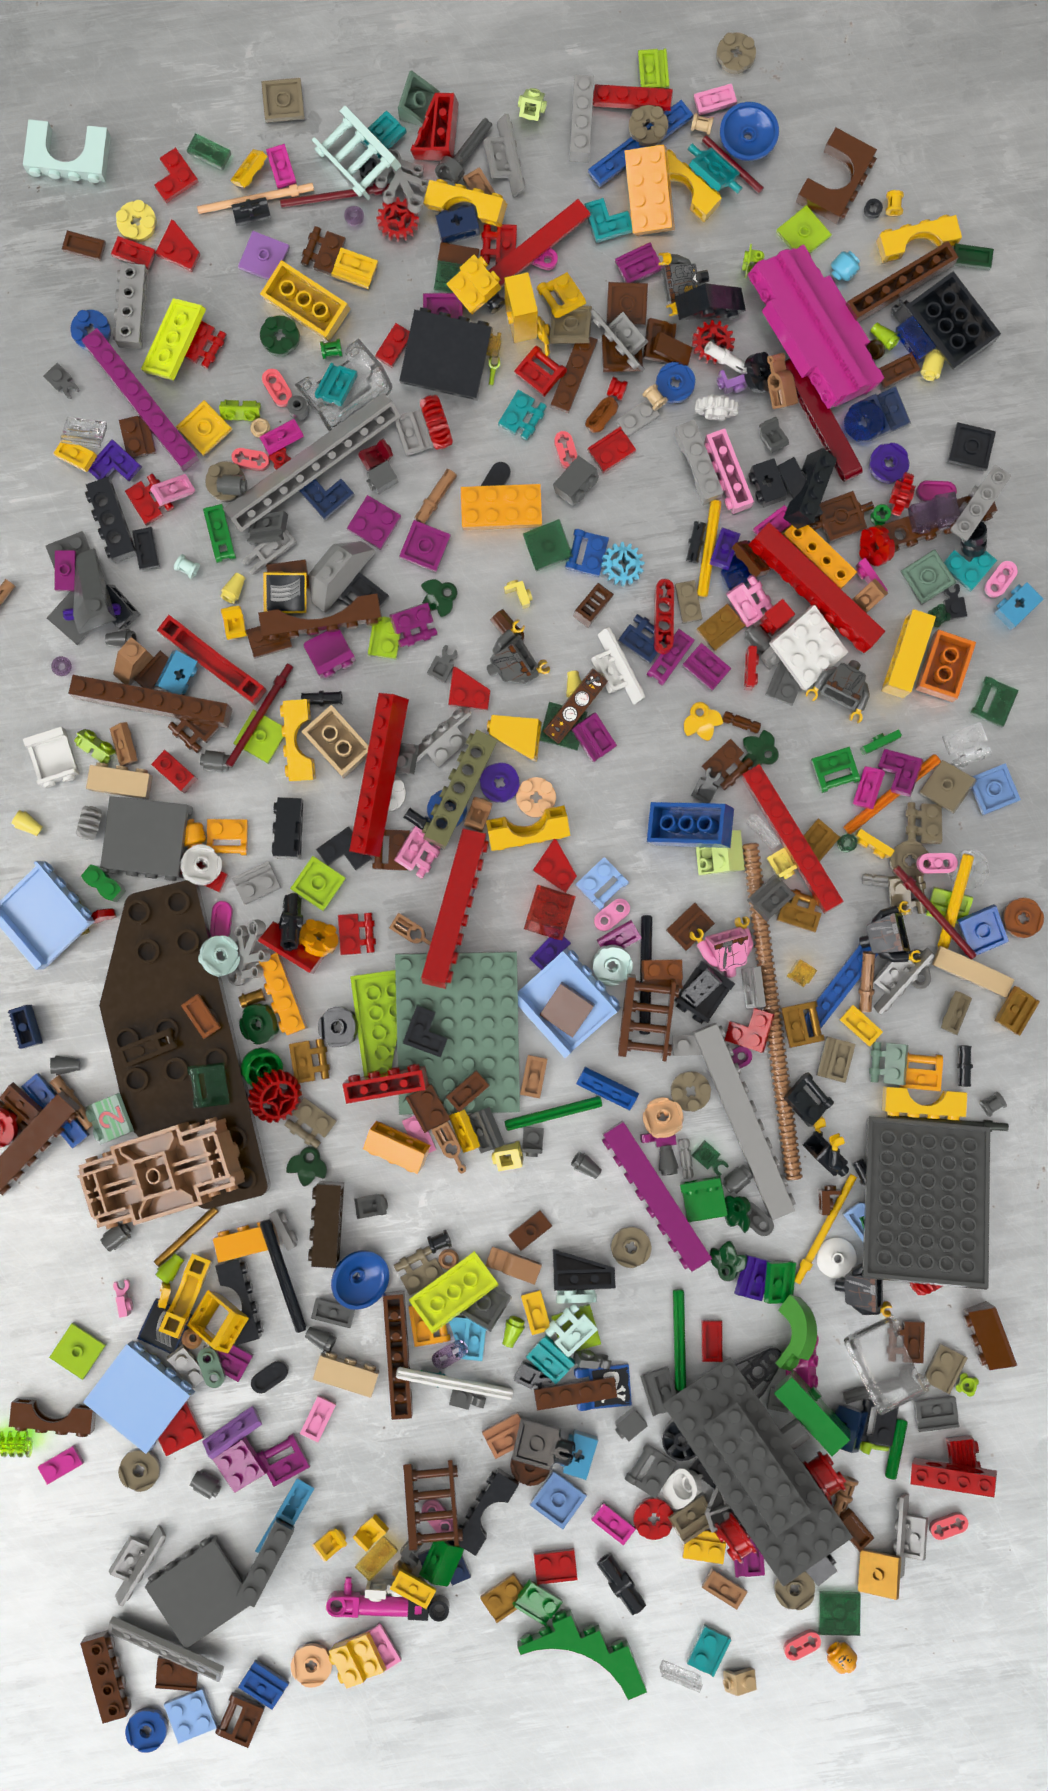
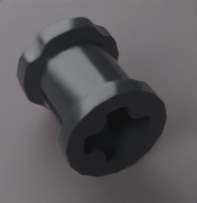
M443 1230V1233L436 1236L427 1237L433 1254L444 1247H452L447 1230Z

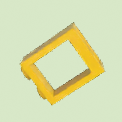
M207 1290L187 1326L214 1350L228 1354L249 1317L222 1294ZM221 1305L229 1314L215 1336L206 1326L218 1306Z

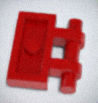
M502 224L501 227H497V232L491 231V225H484L483 232L481 233L483 249L480 251V256L488 265H490V258H496L497 264L516 249L517 225ZM492 240H497L496 249H490Z
M201 321L184 358L197 364L201 357L204 359L201 366L208 369L210 364L214 363L217 351L224 345V339L227 334L220 330L217 336H213L215 328ZM209 342L212 343L209 351H204Z
M154 474L147 476L150 482L147 487L140 481L125 490V493L146 526L163 516L159 510L163 506L167 511H171L174 508L171 502L160 506L151 497L150 494L152 492L150 489L152 485L161 482L159 479H156Z
M364 913V921H359L358 914L338 915L341 955L361 954V946L366 945L367 953H375L374 945H376V938H374L373 934L375 920H372V913ZM365 927L366 939H360L359 928Z

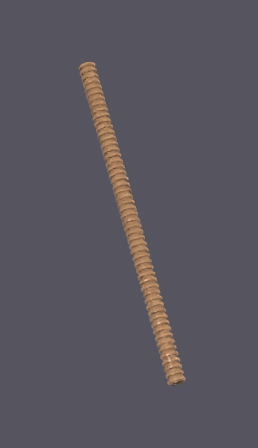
M749 843L742 846L745 857L744 867H746L744 872L747 874L745 879L748 880L746 886L749 887L747 889V892H749L748 898L764 884V881H762L763 875H761L763 870L760 868L762 863L759 862L761 856L758 855L760 850L757 848L759 844ZM749 902V905H751L749 910L752 911L750 917L753 918L751 923L754 925L752 926V929H754L753 936H755L753 941L756 942L754 948H757L755 954L758 956L756 957V960H758L757 967L761 966L766 1007L762 1009L775 1014L767 1039L769 1041L767 1047L770 1048L768 1054H771L769 1060L772 1062L770 1063V1066H772L771 1073H773L771 1077L774 1079L772 1085H775L773 1091L776 1092L774 1098L777 1100L775 1101V1104H777L776 1110H778L776 1115L779 1117L777 1122L780 1123L778 1129L781 1130L779 1135H781L780 1142H782V1145L780 1146L783 1148L781 1154H784L782 1160L785 1161L783 1167L786 1168L784 1173H786V1180H798L803 1175L800 1174L802 1168L799 1166L801 1165V1162H799L800 1155H798L800 1151L797 1149L799 1143H796L798 1137L795 1136L797 1130H795L796 1124H794L795 1118H793L795 1113L783 1098L791 1089L789 1086L791 1082L788 1080L790 1075L787 1074L789 1068H786L788 1062L785 1060L787 1058V1055H785L786 1049H784L785 1043H783L785 1037L782 1036L784 1030H781L783 1024L780 1022L782 1021V1018H780L781 1011H779L781 1007L778 1005L780 999H777L779 993L776 992L778 989L775 984L777 983V980H775L776 974H774L776 969L773 968L775 962L772 961L774 955L771 954L773 952V949H771L772 943H770L772 938L769 937L771 931H768L770 924H767L765 919Z

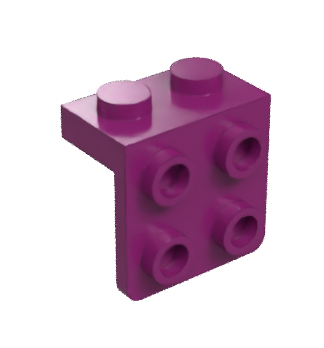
M340 629L336 632L325 631L304 643V648L321 679L324 677L327 679L335 675L336 671L341 668H349L356 661Z

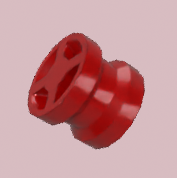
M613 376L607 396H615L617 400L622 401L628 382H621Z

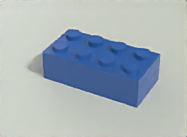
M651 802L647 842L656 846L731 848L734 808L727 804Z

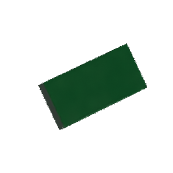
M954 244L953 249L959 257L955 266L991 269L993 248Z

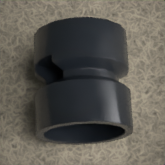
M980 521L967 541L961 539V551L968 557H979L986 551L987 526L982 521Z

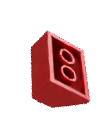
M273 921L259 938L258 942L305 971L314 974L324 957L309 954L305 951L306 947L302 943L298 945L297 949L291 951L284 950L280 946L281 929H279V923Z

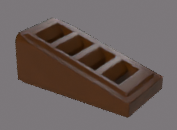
M597 583L576 608L573 617L589 628L614 594L600 583ZM596 592L600 593L602 596L605 597V599L603 600L602 598H600V597H599L598 595H596L595 593H596ZM593 598V599H594L595 601H597L600 605H597V604H596L595 602H593L591 599ZM586 605L590 606L595 611L593 612L588 607H586Z

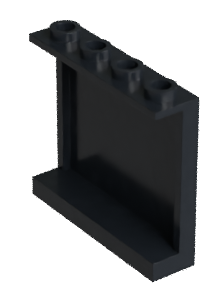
M420 307V310L414 309L399 379L400 383L478 401L481 378L491 333L493 332V328L489 326L490 323L485 321L473 323L470 322L469 318L459 316L458 319L451 318V314L439 312V315L431 313L432 310Z

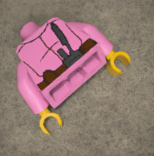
M746 916L742 917L743 924L740 917L735 918L734 923L738 928L706 936L705 940L702 939L704 932L701 929H697L699 933L698 938L694 936L692 931L690 932V938L698 942L697 947L703 958L719 971H724L725 977L728 978L736 976V967L747 963V957L753 947L750 929L747 928L750 920Z

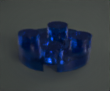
M860 401L853 404L844 418V427L847 434L858 442L872 441L884 429L885 418L882 410L874 403L868 401ZM863 416L870 420L866 427L859 425Z

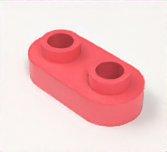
M266 370L262 375L265 388L277 406L286 407L288 400L293 397L290 388L278 370ZM275 378L276 382L270 383V379ZM281 395H286L285 400H280L279 398Z

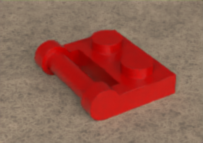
M535 346L514 370L518 377L544 397L567 372V368L563 365H558L546 356L538 346ZM538 358L551 368L554 373L550 375L537 365L534 360Z

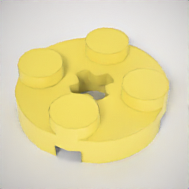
M135 200L128 202L116 213L117 227L125 239L143 242L154 234L157 219L152 208L143 201ZM134 218H141L139 221L140 225H132L131 223Z

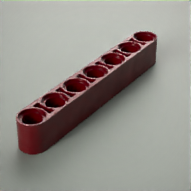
M787 359L785 361L786 370L793 374L798 401L824 449L837 459L834 467L843 482H846L863 473L862 466L831 409H828L822 401L809 376L802 378L791 359Z

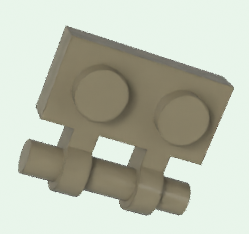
M914 802L907 803L906 818H908V826H906V834L908 835V841L915 842L916 836H921V843L941 844L943 841L942 806L922 803L919 811L915 809ZM916 819H920V827L916 826Z
M916 874V885L924 893L926 882L923 880V874ZM898 876L888 877L890 907H899L901 902L907 901V905L901 906L905 911L911 909L907 915H912V907H917L918 914L926 913L925 907L917 898L911 899V891L901 884L902 880Z
M304 1097L297 1107L298 1110L292 1113L298 1118L297 1122L294 1123L288 1119L284 1126L290 1129V1133L293 1135L297 1134L305 1140V1144L308 1146L312 1145L317 1149L321 1144L315 1138L319 1133L325 1138L337 1120ZM303 1123L313 1129L310 1134L301 1128Z
M430 1246L424 1249L419 1248L413 1255L407 1258L403 1257L400 1259V1262L394 1264L397 1272L402 1269L406 1271V1274L401 1276L400 1279L409 1295L425 1288L444 1274L437 1258L430 1261L427 1259L426 1256L432 1253ZM421 1260L423 1265L413 1270L411 1264Z

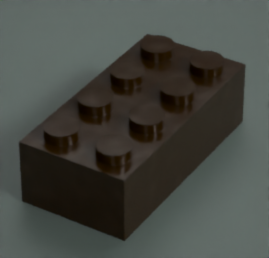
M320 1181L317 1183V1186L313 1187L312 1200L316 1201L315 1206L311 1209V1220H314V1226L310 1228L309 1240L313 1241V1247L311 1246L308 1252V1261H312L311 1267L336 1268L340 1261L345 1182Z

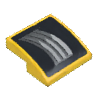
M263 572V612L278 609L284 613H307L306 573Z

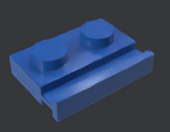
M255 1659L238 1688L273 1710L289 1685V1681Z

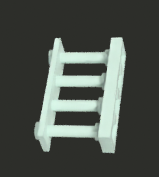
M344 106L340 110L344 116L343 122L322 144L314 137L312 139L316 145L314 149L322 158L326 156L354 185L352 189L359 197L364 195L369 200L371 197L365 189L386 167L389 168L391 166L397 171L401 164L365 125ZM354 127L357 130L355 132L356 135L333 157L327 151L329 147L348 128ZM366 140L369 143L368 149L345 170L340 165V162L361 141ZM379 153L382 156L381 162L358 183L352 176L373 154Z

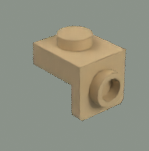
M749 1667L737 1672L723 1671V1685L726 1692L740 1696L757 1690L755 1669Z

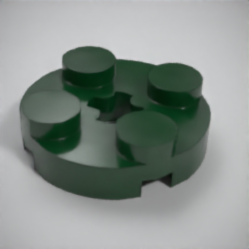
M278 315L268 317L260 329V340L263 347L271 355L283 357L298 347L300 333L293 320L286 316ZM282 332L285 337L278 341L275 334Z
M258 1003L250 1005L243 1010L244 1013L239 1020V1027L245 1039L255 1042L253 1044L260 1045L271 1041L278 1034L277 1018L270 1005ZM258 1020L261 1022V1028L256 1026Z

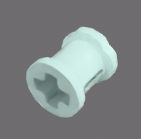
M183 554L178 557L174 564V570H180L187 574L190 579L196 576L200 568L199 563L188 560Z

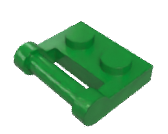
M850 747L811 759L821 793L828 792V789L849 782L856 783L860 781ZM848 768L850 770L848 775L825 781L824 776Z

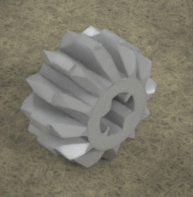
M84 806L82 808L76 830L77 836L86 840H94L96 838L102 816L100 809L93 806Z

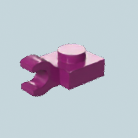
M651 1133L640 1134L641 1143L655 1141L656 1147L677 1145L675 1134L666 1138H655Z

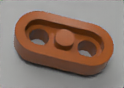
M613 397L604 398L587 418L585 425L590 432L602 431L611 417L616 414L618 403Z

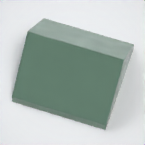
M409 71L398 105L399 120L422 127L435 93L440 91L413 71Z

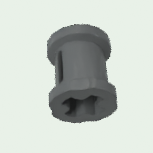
M995 1092L994 1096L986 1101H980V1105L988 1117H991L992 1113L1001 1107H1007L1004 1098L999 1092Z

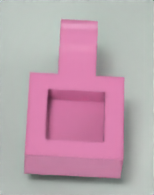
M128 1279L124 1280V1288L119 1287L118 1281L113 1284L117 1295L116 1303L119 1318L131 1314V1310H133L132 1299L128 1298V1293H126L130 1288V1281Z

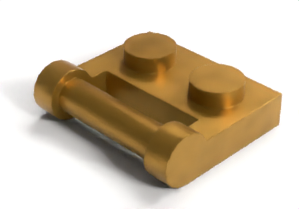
M817 1001L781 1008L789 1048L825 1041L824 1034L821 1033L816 1007H818ZM805 1009L809 1011L813 1037L808 1036L803 1012Z

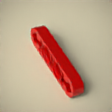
M661 579L655 587L654 648L659 654H667L672 649L674 643V585L668 579ZM662 586H665V588L667 589V592H666V594H665V597H662V596H663V589H661ZM659 604H667L669 611L664 612L660 610ZM664 621L668 623L669 629L662 630L659 627V622ZM663 636H666V637H665V644H667L666 648H663V645L660 644L661 641H662V639H663Z

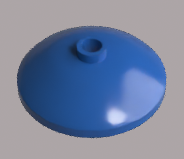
M742 102L733 106L726 112L720 125V139L724 148L735 158L744 161L759 160L767 156L775 147L779 136V125L775 115L766 106L756 102ZM749 135L751 139H746L744 136Z
M361 1250L347 1255L338 1263L332 1274L331 1290L333 1296L342 1306L349 1309L358 1310L373 1305L382 1297L388 1286V1266L381 1256L372 1251Z

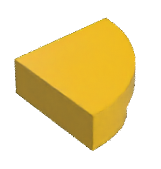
M163 1282L160 1287L161 1295L158 1300L159 1308L166 1309L171 1287L170 1283L167 1285Z

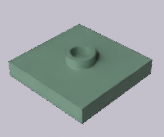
M935 549L901 570L902 575L921 604L926 603L956 584L955 579Z

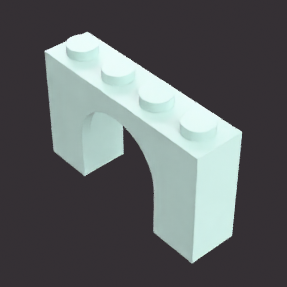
M28 119L23 167L27 174L34 177L46 175L53 179L65 177L73 181L84 179L92 183L105 182L111 139L107 128L87 126L85 147L82 154L73 161L61 162L50 155L52 128L49 122Z

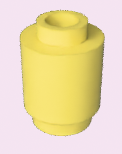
M931 349L925 355L920 372L923 378L928 381H934L940 377L945 361L937 349Z

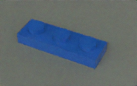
M584 1067L576 1083L629 1111L639 1095L638 1092L587 1067Z

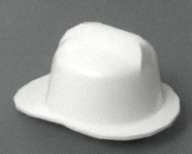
M684 1468L675 1471L663 1486V1495L668 1505L674 1509H682L693 1501L702 1490L701 1479L703 1475H698L695 1471Z

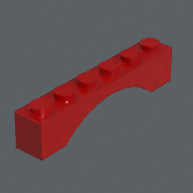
M168 615L157 629L160 635L189 657L198 661L197 663L254 706L266 693L267 690L263 685L212 649L172 616Z

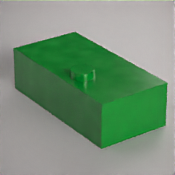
M794 1369L776 1385L774 1391L776 1397L831 1456L835 1455L850 1441L851 1431L824 1403L820 1398L822 1397L821 1393L815 1387L811 1388Z

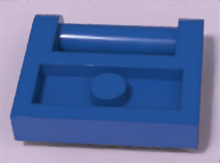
M574 529V541L569 561L566 562L565 568L599 577L602 568L601 563L603 562L602 556L605 555L609 537ZM582 539H585L588 542L582 565H579L576 562Z

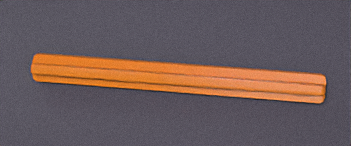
M933 754L923 762L917 781L941 762L936 754ZM891 789L876 800L873 809L866 808L843 827L849 835L852 834L900 794L891 792Z

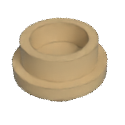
M257 418L251 423L250 429L252 434L259 438L270 431V424L266 419Z

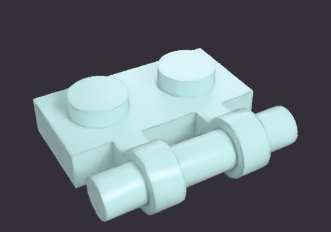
M575 1303L569 1308L566 1307L562 1311L563 1314L556 1321L553 1320L545 1330L549 1337L555 1332L559 1335L554 1343L568 1358L598 1330L584 1313L579 1318L574 1315L579 1310ZM570 1320L573 1324L564 1331L561 1326Z

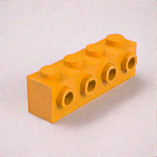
M791 525L783 534L840 589L857 573L809 525L799 529Z
M274 953L270 955L269 961H259V965L264 970L263 976L267 982L264 984L265 990L268 995L271 994L274 1001L271 1003L274 1013H278L281 1019L278 1022L281 1032L291 1035L307 1029V1024L281 955Z

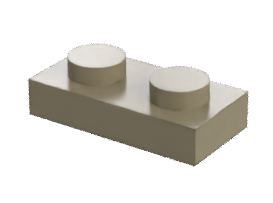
M695 580L676 583L675 590L682 624L702 620Z
M955 991L954 996L950 1000L948 1011L943 1018L941 1028L958 1035L972 998Z

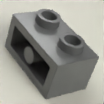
M578 455L553 484L555 493L574 506L584 498L587 490L597 483L599 478L597 468Z

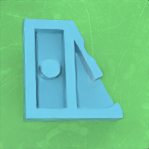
M456 1316L449 1323L462 1359L482 1361L486 1329L466 1317Z

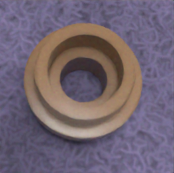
M445 1249L440 1253L438 1260L442 1268L450 1270L458 1264L459 1257L454 1250ZM450 1255L453 1258L452 1262H446L445 1257Z
M191 1328L187 1329L181 1338L182 1344L188 1349H195L202 1342V1338ZM190 1335L195 1336V1342L190 1341Z

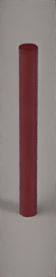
M706 135L702 139V142L708 148L712 147L740 172L739 176L758 194L763 191L764 187L710 137Z

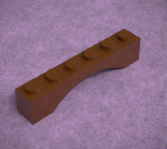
M378 594L358 596L342 611L321 619L296 618L278 609L258 612L263 639H267L268 642L280 640L279 637L285 636L288 639L297 638L299 634L307 633V635H317L322 630L336 632L341 627L355 629L360 624L373 626L379 624L378 621H382Z

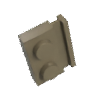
M826 1036L816 1075L846 1083L856 1044Z
M939 1344L922 1380L950 1394L968 1358Z
M703 1495L698 1496L687 1506L668 1516L683 1544H686L709 1528L705 1515L708 1503Z

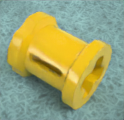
M891 190L887 192L888 208H886V215L900 216L903 214V208L901 207L902 198L904 197L903 191Z

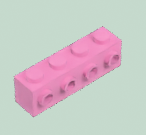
M724 428L706 435L704 444L712 460V465L717 473L722 490L725 493L726 498L724 501L727 509H731L732 514H736L751 508L754 500L726 429Z

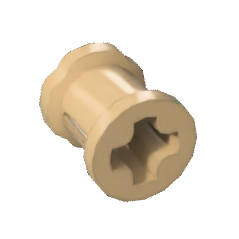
M695 113L691 131L698 130L710 135L714 117L706 118Z
M657 384L650 386L642 394L644 398L646 397L650 401L654 411L661 408L668 401L667 397H663L657 389Z

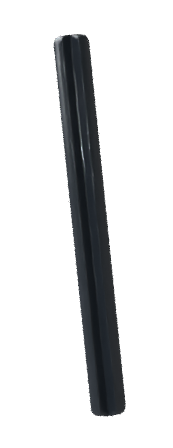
M643 915L641 917V961L652 960V916ZM642 964L640 966V983H643ZM640 991V1003L651 1004V992ZM640 1011L639 1023L651 1024V1012ZM639 1031L642 1035L650 1034V1032Z
M263 1220L260 1222V1228L295 1332H303L306 1330V1325L271 1220Z

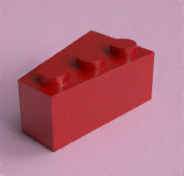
M454 93L434 94L425 114L424 123L419 128L418 137L410 149L415 160L441 161L444 156L454 157L459 106Z

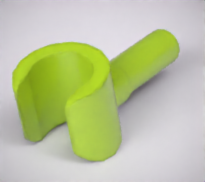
M492 356L489 357V366L491 367L489 385L494 384L495 372L500 366L499 357L498 363L495 365L491 363Z
M864 1441L861 1442L859 1450L870 1455L872 1449L889 1451L888 1446Z

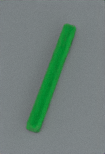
M600 1096L508 1119L504 1122L507 1131L599 1108L602 1107V1100Z
M675 1289L673 1290L676 1391H682L686 1388L684 1290Z

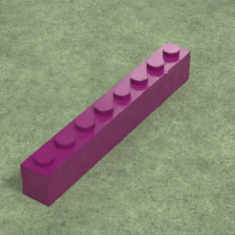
M98 328L85 336L82 342L86 349L181 470L184 472L199 460L196 453Z
M621 1121L604 1132L603 1136L605 1138L602 1139V1142L608 1150L612 1148L616 1154L613 1156V1159L619 1167L623 1165L627 1171L624 1173V1176L630 1184L634 1182L638 1188L635 1190V1193L641 1201L645 1199L649 1205L646 1210L652 1218L656 1216L660 1222L657 1227L662 1235L667 1233L670 1241L668 1244L673 1252L678 1251L682 1258L679 1261L684 1269L689 1268L693 1272L712 1259L625 1123Z

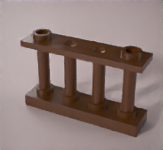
M627 974L618 1056L626 1057L627 1051L631 1052V1050L662 1053L661 1058L664 1062L667 1061V1056H671L672 1044H669L672 1013L674 998L679 995V985H676L675 979H671L670 986L639 983V980H636L635 974ZM646 991L669 994L668 1006L638 1003L637 1000H633L634 992ZM636 1010L667 1014L666 1024L664 1026L634 1022V1020H631V1014L636 1012ZM637 1030L663 1033V1045L632 1042L629 1039V1032Z
M448 1460V1468L418 1471L413 1469L412 1464L403 1465L409 1550H419L418 1546L422 1545V1543L454 1540L455 1547L460 1546L459 1541H463L462 1528L458 1529L454 1477H458L457 1465H453V1461ZM449 1476L450 1489L420 1492L414 1490V1481H417V1479ZM451 1497L452 1510L425 1513L416 1511L415 1503L419 1502V1500ZM453 1518V1531L430 1534L417 1533V1524H420L421 1521Z

